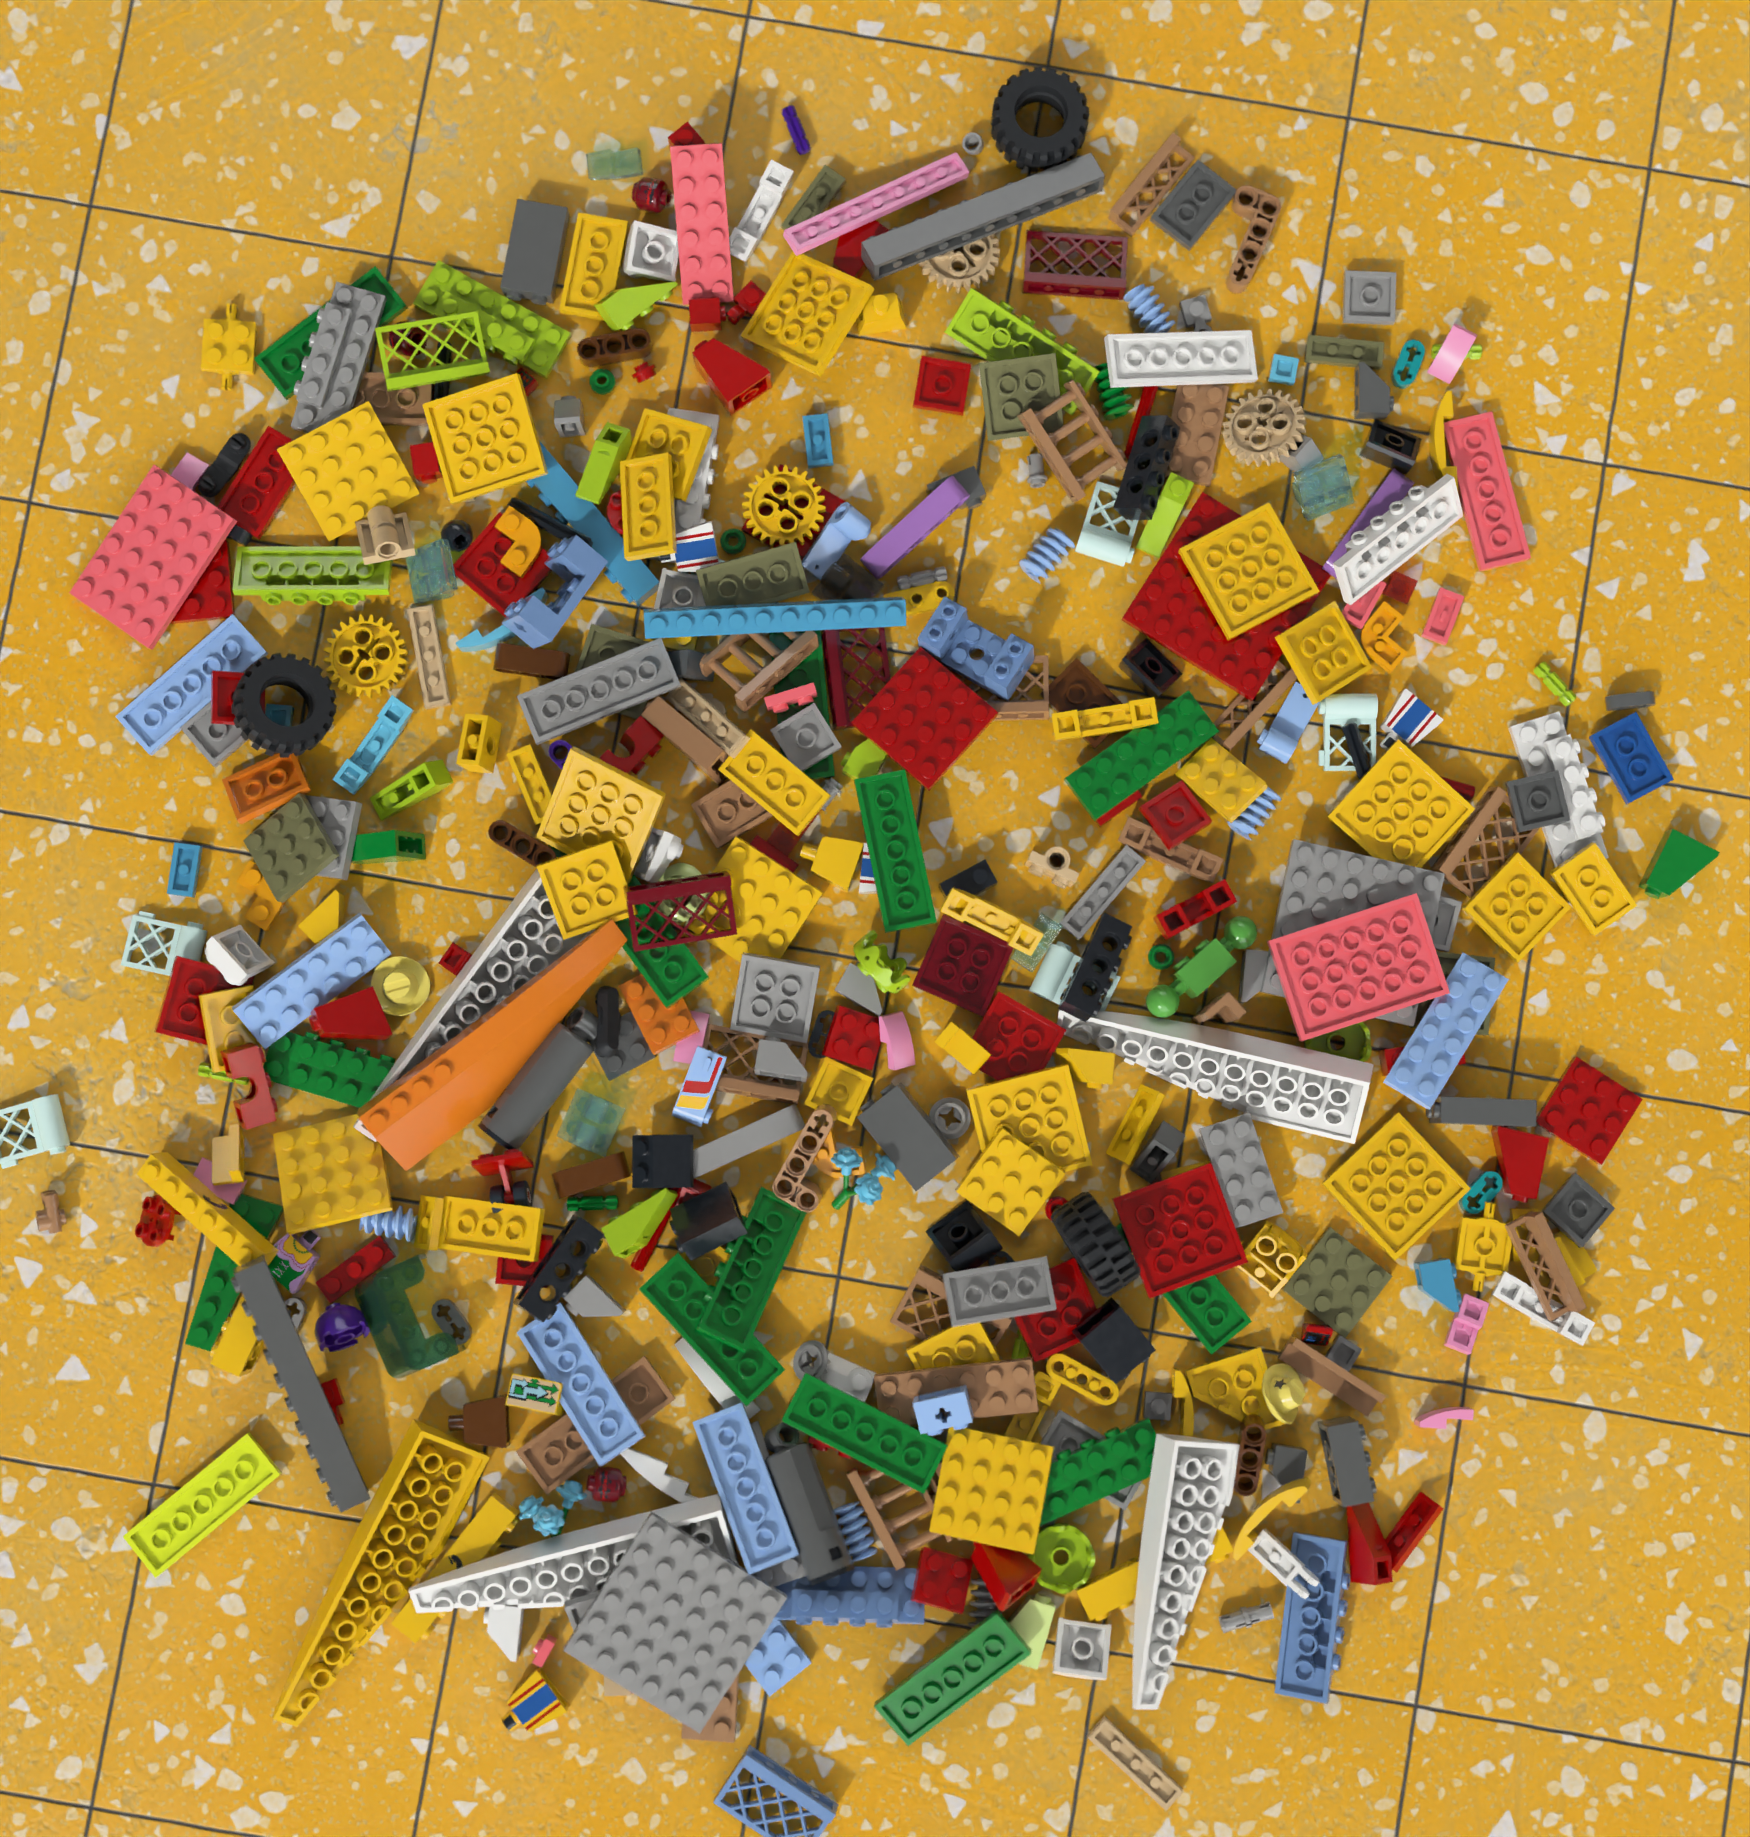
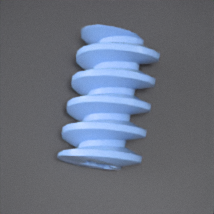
M1141 284L1130 290L1123 297L1125 302H1130L1128 305L1129 309L1135 310L1133 316L1135 319H1140L1138 324L1141 328H1145L1144 333H1167L1175 324L1174 320L1168 322L1165 320L1170 315L1169 311L1160 312L1165 304L1155 303L1160 297L1159 294L1150 295L1155 288L1153 285L1145 287V284Z
M1057 528L1048 529L1046 531L1047 537L1041 536L1039 539L1040 544L1033 545L1034 552L1028 551L1026 553L1027 560L1021 559L1019 561L1022 570L1039 584H1041L1038 579L1039 576L1045 579L1049 577L1045 572L1046 569L1055 571L1052 564L1053 561L1059 564L1062 563L1058 556L1059 554L1069 555L1065 547L1068 546L1072 549L1076 547L1072 540Z
M1268 787L1232 823L1227 821V824L1233 831L1251 840L1248 836L1249 834H1259L1255 829V825L1261 827L1265 825L1260 819L1261 816L1270 818L1266 809H1276L1272 800L1280 802L1282 799Z
M399 1206L396 1212L391 1210L362 1217L359 1230L361 1231L364 1227L365 1232L369 1234L374 1229L375 1234L378 1236L385 1230V1236L391 1238L395 1233L396 1239L401 1240L405 1235L406 1240L411 1242L415 1235L418 1215L416 1217L413 1216L412 1208H409L405 1215L403 1214L402 1206Z
M860 1501L848 1503L834 1509L835 1515H840V1518L837 1520L839 1525H843L841 1531L843 1535H846L845 1542L849 1546L848 1550L850 1556L853 1557V1562L865 1559L878 1552L877 1547L870 1546L874 1542V1538L866 1536L871 1532V1528L863 1526L868 1521L867 1516H859L865 1511L863 1506L857 1505Z

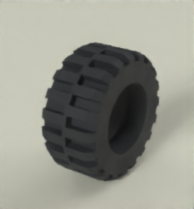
M1042 66L1034 67L1032 72H1029L1027 68L1021 70L1019 77L1012 75L1007 79V85H1002L998 90V96L995 97L991 118L992 138L996 140L998 151L1000 153L1005 152L1004 158L1009 163L1013 160L1017 162L1016 167L1023 170L1026 166L1031 168L1030 172L1038 173V168H1044L1045 171L1053 165L1063 164L1067 162V159L1072 160L1084 143L1089 118V107L1086 106L1087 98L1085 93H1079L1080 85L1076 81L1071 83L1069 81L1070 76L1064 72L1062 75L1057 74V69L1049 67V71H1042ZM1045 103L1054 107L1060 113L1064 123L1062 129L1054 135L1035 137L1027 134L1020 128L1016 121V114L1028 104Z
M280 653L272 654L270 659L263 657L255 665L252 664L241 677L232 697L234 702L231 709L232 714L235 715L234 724L236 728L242 729L240 734L245 741L250 739L253 742L251 747L257 751L261 747L266 749L265 754L273 756L274 753H280V758H288L292 753L295 756H299L305 750L313 749L330 729L337 705L334 703L336 699L335 690H330L329 687L332 682L328 676L323 678L320 675L323 670L318 665L315 668L309 665V659L303 657L300 661L296 659V654L290 653L287 654L286 658H282ZM274 685H284L295 689L302 695L307 704L308 714L306 719L296 726H282L271 721L265 715L260 705L262 692Z
M1082 1192L1053 1211L1051 1219L1058 1233L1085 1275L1102 1297L1111 1296L1139 1277L1141 1270L1134 1256L1102 1207L1089 1192Z

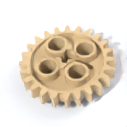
M995 234L946 252L943 255L921 262L919 266H924L922 274H929V282L937 280L938 289L945 284L947 292L952 287H956L957 293H960L961 287H965L967 292H969L970 285L972 284L979 289L980 280L987 283L988 274L994 275V267L998 266L999 259L997 257L1000 256V249L997 247L999 240L994 239ZM974 250H978L982 252V254L974 255L971 252ZM962 267L964 270L957 272L953 268Z
M1269 388L1267 394L1263 395L1260 389L1256 397L1248 393L1249 400L1245 401L1240 398L1241 405L1239 407L1231 406L1233 413H1226L1228 421L1223 422L1225 431L1222 434L1227 449H1229L1232 456L1236 455L1239 462L1245 458L1247 465H1250L1255 460L1257 467L1261 465L1262 461H1266V464L1270 466L1271 459L1275 458L1279 463L1280 455L1283 454L1286 457H1290L1288 450H1297L1295 442H1303L1301 434L1306 433L1304 424L1307 423L1302 406H1299L1298 400H1292L1289 393L1283 396L1282 390H1279L1273 395L1272 389Z

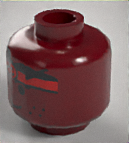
M643 177L633 186L632 200L637 208L642 211L660 213L671 202V191L668 190L667 183L662 179Z
M401 321L396 324L407 323V321ZM414 327L410 329L405 337L419 345L426 333L420 328ZM406 329L397 330V331L400 332L401 334H404V332L406 331ZM390 331L389 343L393 349L401 337ZM403 339L395 352L412 356L416 348ZM427 339L425 340L421 348H426ZM418 351L415 356L420 355L422 352Z
M599 1466L594 1470L593 1475H588L586 1490L591 1491L594 1501L615 1503L620 1497L625 1495L626 1475H622L619 1468Z

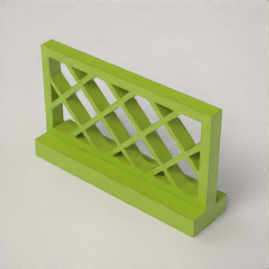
M477 311L375 328L387 391L488 375L490 373ZM473 318L475 329L470 337L457 329L463 319ZM451 321H457L454 326L449 323ZM444 323L452 329L444 341L431 333L436 324ZM432 325L429 330L423 326ZM418 327L426 333L419 345L405 337L411 328ZM406 329L404 334H401L397 330ZM392 331L401 337L393 350L383 343L381 333ZM454 331L467 339L460 352L447 344ZM475 333L478 343L472 339ZM429 335L442 344L434 356L421 348ZM403 339L416 348L409 360L395 352ZM469 342L479 348L480 359L470 360L462 354ZM444 346L457 354L450 364H444L437 359ZM385 349L388 350L389 352H391V353L389 354V356L387 357V359H386ZM418 351L432 359L426 368L419 369L411 363ZM395 355L406 364L401 372L390 374L387 363ZM459 357L465 360L462 362H456ZM434 361L439 364L438 366L431 367ZM408 366H411L412 368L415 369V370L405 371Z

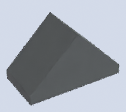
M689 649L667 652L679 680L683 678L684 680L714 682L715 671L707 677L701 672L699 663L705 653Z

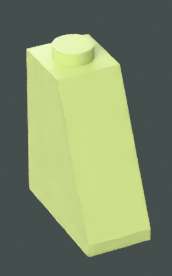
M1036 1593L1035 1597L1028 1595L1007 1619L1010 1625L1032 1649L1031 1655L1018 1664L1037 1670L1056 1608L1054 1602H1050L1051 1598L1039 1593Z

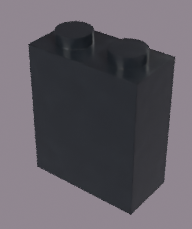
M727 1182L670 1209L673 1220L669 1221L674 1234L678 1236L675 1239V1243L681 1253L685 1252L691 1261L748 1233L737 1198Z
M1112 1297L1071 1331L1115 1384L1127 1378L1134 1368L1140 1363L1147 1361L1156 1350Z

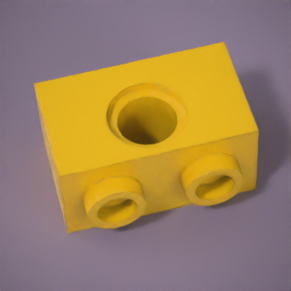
M465 714L456 764L470 772L493 773L502 723L489 715Z

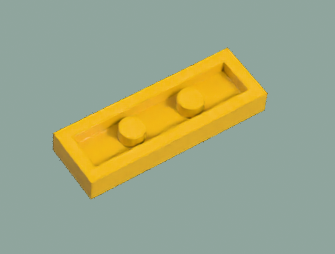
M531 744L506 755L535 825L539 826L552 794Z
M1141 1084L1106 1154L1130 1165L1165 1095Z

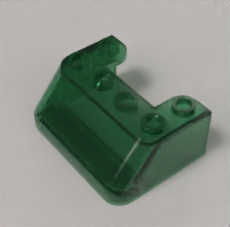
M425 1253L382 1270L362 1280L355 1288V1297L367 1321L388 1374L394 1378L406 1377L466 1350L464 1345L458 1347L454 1337L446 1332H440L425 1339L405 1292V1289L417 1285L423 1280L425 1268L421 1260L427 1258Z

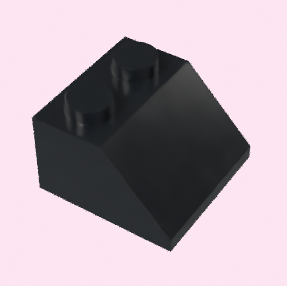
M632 1135V1188L694 1187L693 1135Z
M967 1200L925 1231L955 1272L978 1268L1003 1249L991 1230Z

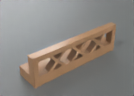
M1175 133L1171 134L1110 210L1108 219L1130 236L1135 234L1195 159L1194 156L1179 146L1181 138ZM1174 152L1186 160L1180 167H1170V157ZM1167 173V185L1155 187L1154 177L1157 174ZM1152 192L1153 202L1150 205L1139 206L1138 197L1140 194ZM1127 212H1137V222L1133 227L1121 219Z
M1277 661L1275 667L1285 675L1280 682L1268 683L1267 677L1262 687H1265V698L1262 701H1250L1247 699V702H1241L1244 696L1240 694L1214 722L1216 728L1219 724H1230L1231 735L1225 741L1217 734L1212 738L1229 752L1297 679L1293 669L1288 670L1280 661ZM1251 705H1257L1255 709L1252 711ZM1236 706H1247L1248 716L1244 720H1234L1233 709ZM1230 714V720H1224ZM1234 724H1240V725L1234 730Z
M1227 992L1214 997L1191 1019L1197 1024L1209 1020L1216 1015L1225 1024L1239 1019L1246 1011Z
M1530 1211L1504 1225L1547 1319L1552 1321L1569 1311L1580 1312L1587 1308L1543 1212ZM1525 1223L1528 1229L1526 1240L1520 1239L1515 1230L1517 1226ZM1530 1246L1536 1248L1539 1253L1537 1264L1530 1262L1528 1259ZM1541 1270L1549 1274L1548 1288L1541 1286L1538 1280ZM1552 1294L1559 1296L1563 1305L1555 1311L1552 1310L1549 1304Z
M1290 1337L1277 1357L1367 1417L1377 1401L1382 1403L1386 1397L1296 1337Z

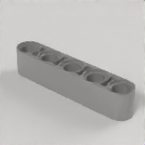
M793 1104L694 1149V1179L804 1129L805 1123L797 1105Z

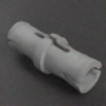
M1268 1601L1254 1607H1241L1239 1611L1218 1616L1222 1632L1226 1633L1242 1627L1248 1629L1258 1622L1274 1619V1614Z

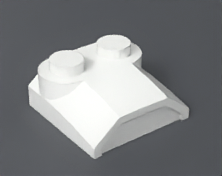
M634 220L627 240L624 272L633 278L646 277L665 282H675L679 255L677 231Z
M667 568L662 569L654 609L706 606L696 575L667 570Z
M652 828L634 875L651 883L658 882L670 862L674 858L678 859L683 851L681 838L666 831Z
M241 925L213 935L206 942L205 954L207 960L232 985H243L250 977L264 971L275 963Z
M829 1353L828 1359L831 1363L827 1364L826 1370L828 1373L823 1374L821 1380L865 1402L876 1372Z
M1059 1617L1055 1652L1052 1660V1673L1090 1680H1106L1112 1625L1073 1621Z

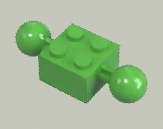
M1245 916L1233 917L1226 923L1224 937L1220 941L1217 938L1211 941L1205 939L1192 950L1195 955L1191 958L1186 956L1172 967L1175 972L1171 975L1174 981L1170 985H1157L1148 992L1146 997L1148 1010L1156 1017L1166 1018L1177 1011L1180 1003L1179 997L1184 992L1191 999L1199 996L1237 962L1230 954L1234 948L1245 949L1255 942L1257 938L1255 923Z

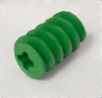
M1107 363L1095 366V368L1100 370L1095 382L1099 383L1097 385V391L1101 393L1099 401L1104 403L1101 406V410L1106 413L1103 418L1105 420H1114L1125 416L1129 410L1134 408V404H1126V401L1131 399L1132 395L1123 393L1130 387L1110 388Z

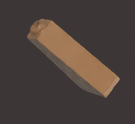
M659 696L645 706L641 716L660 731L666 740L720 786L728 778L718 770L729 757L723 749Z

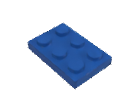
M1637 712L1589 736L1591 743L1625 804H1629L1674 780Z

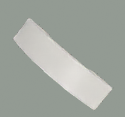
M773 160L770 161L759 181L760 186L738 227L734 228L729 237L731 255L744 262L749 259L771 223L794 171Z
M1505 1271L1492 1292V1295L1582 1346L1595 1322L1581 1314L1571 1311L1552 1321L1548 1320L1534 1289ZM1553 1299L1550 1300L1549 1304L1553 1311L1563 1306Z
M683 1338L674 1344L698 1378L724 1409L741 1403L738 1397ZM754 1400L747 1407L744 1405L749 1419L761 1410Z

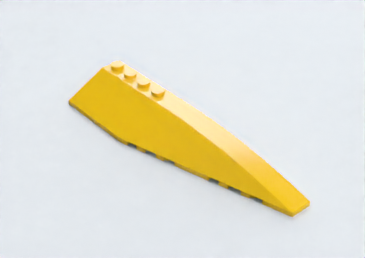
M413 1419L316 1612L273 1713V1720L297 1727L320 1700L319 1696L326 1687H330L335 1682L336 1675L345 1665L348 1666L353 1660L354 1654L359 1647L367 1643L391 1614L392 1607L409 1592L408 1588L417 1577L420 1578L427 1570L425 1567L433 1558L436 1559L490 1458L488 1454L437 1428Z

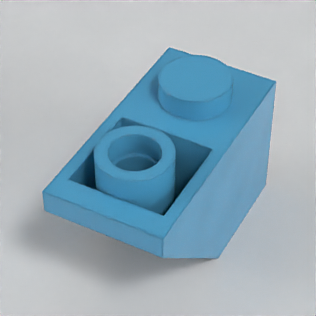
M1447 1258L1413 1263L1418 1289L1448 1311L1459 1312V1305L1462 1304L1459 1289H1455L1454 1279L1457 1278V1272L1454 1263H1451L1450 1259Z

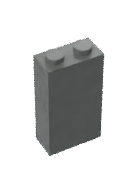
M517 199L500 286L503 294L508 299L520 301L521 298L529 299L538 305L554 304L570 220L567 207Z
M891 1083L880 1092L883 1096L877 1102L871 1099L860 1108L863 1113L857 1118L913 1189L917 1191L959 1157V1154L904 1085L899 1083L897 1086H894Z
M1441 1096L1437 1097L1430 1110L1426 1109V1117L1430 1118L1429 1123L1536 1127L1537 1100Z

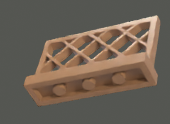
M1048 655L1034 656L1035 660L1033 663H1043V671L1036 678L1027 671L1025 675L1032 682L1024 690L1017 687L1016 691L1019 695L1014 700L1007 702L993 695L989 700L985 701L998 712V716L993 721L1049 719ZM971 657V658L974 659V660H980L982 657ZM961 677L960 680L964 682L966 678ZM1037 685L1043 691L1044 699L1032 700L1027 693ZM977 686L973 691L977 693L982 687Z
M1499 786L1487 789L1474 807L1475 810L1467 817L1430 869L1431 871L1444 873V878L1469 898L1475 894L1473 882L1484 880L1486 883L1492 877L1489 876L1487 861L1499 860L1501 867L1505 863V859L1510 858L1515 852L1521 855L1539 830V828L1529 830L1527 834L1522 835L1517 833L1509 797L1505 795L1507 792ZM1503 802L1510 807L1511 818L1499 819L1498 808ZM1512 821L1514 836L1502 837L1500 822ZM1494 823L1496 838L1484 840L1483 829L1487 824ZM1514 839V852L1511 855H1504L1502 841ZM1497 841L1499 856L1487 858L1485 843ZM1480 844L1481 859L1470 861L1469 848L1472 845ZM1482 862L1484 877L1472 879L1470 864ZM1465 865L1467 880L1458 881L1451 875L1457 866Z
M707 1024L703 1048L708 1049L709 1046L713 1052L718 1053L730 1044L738 1055L724 1065L723 1070H726L728 1074L721 1073L715 1091L798 1105L802 1082L797 1081L796 1086L784 1084L780 1078L770 1077L766 1081L759 1080L754 1073L755 1066L750 1068L743 1058L754 1049L758 1051L759 1042L755 1043L753 1039L765 1040V1037L770 1036L730 1030L728 1027ZM711 1031L722 1033L727 1041L715 1049L709 1041ZM727 1034L735 1036L730 1039ZM740 1037L748 1038L753 1045L743 1053H740L733 1043ZM781 1039V1042L786 1043L789 1048L791 1046L803 1048L802 1055L798 1060L805 1068L809 1042L803 1043ZM740 1059L748 1071L741 1076H735L728 1067ZM751 1074L754 1079L746 1077ZM777 1079L779 1083H774L772 1081Z
M920 1264L890 1322L922 1340L931 1337L924 1333L923 1323L936 1320L939 1332L942 1331L940 1319L948 1317L949 1312L938 1315L934 1301L946 1299L943 1277ZM916 1284L927 1289L928 1299L915 1302L912 1291ZM931 1292L937 1294L938 1296L933 1297ZM910 1297L911 1303L905 1305ZM931 1302L935 1316L920 1320L916 1306ZM913 1307L917 1321L905 1323L898 1319L902 1310ZM1012 1318L982 1322L983 1326L991 1324L999 1329L996 1336L990 1338L995 1348L1010 1325ZM918 1325V1326H919V1330L916 1329V1328H914L913 1326Z

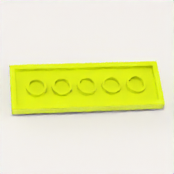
M249 1432L127 1532L123 1538L156 1578L279 1477L282 1472Z

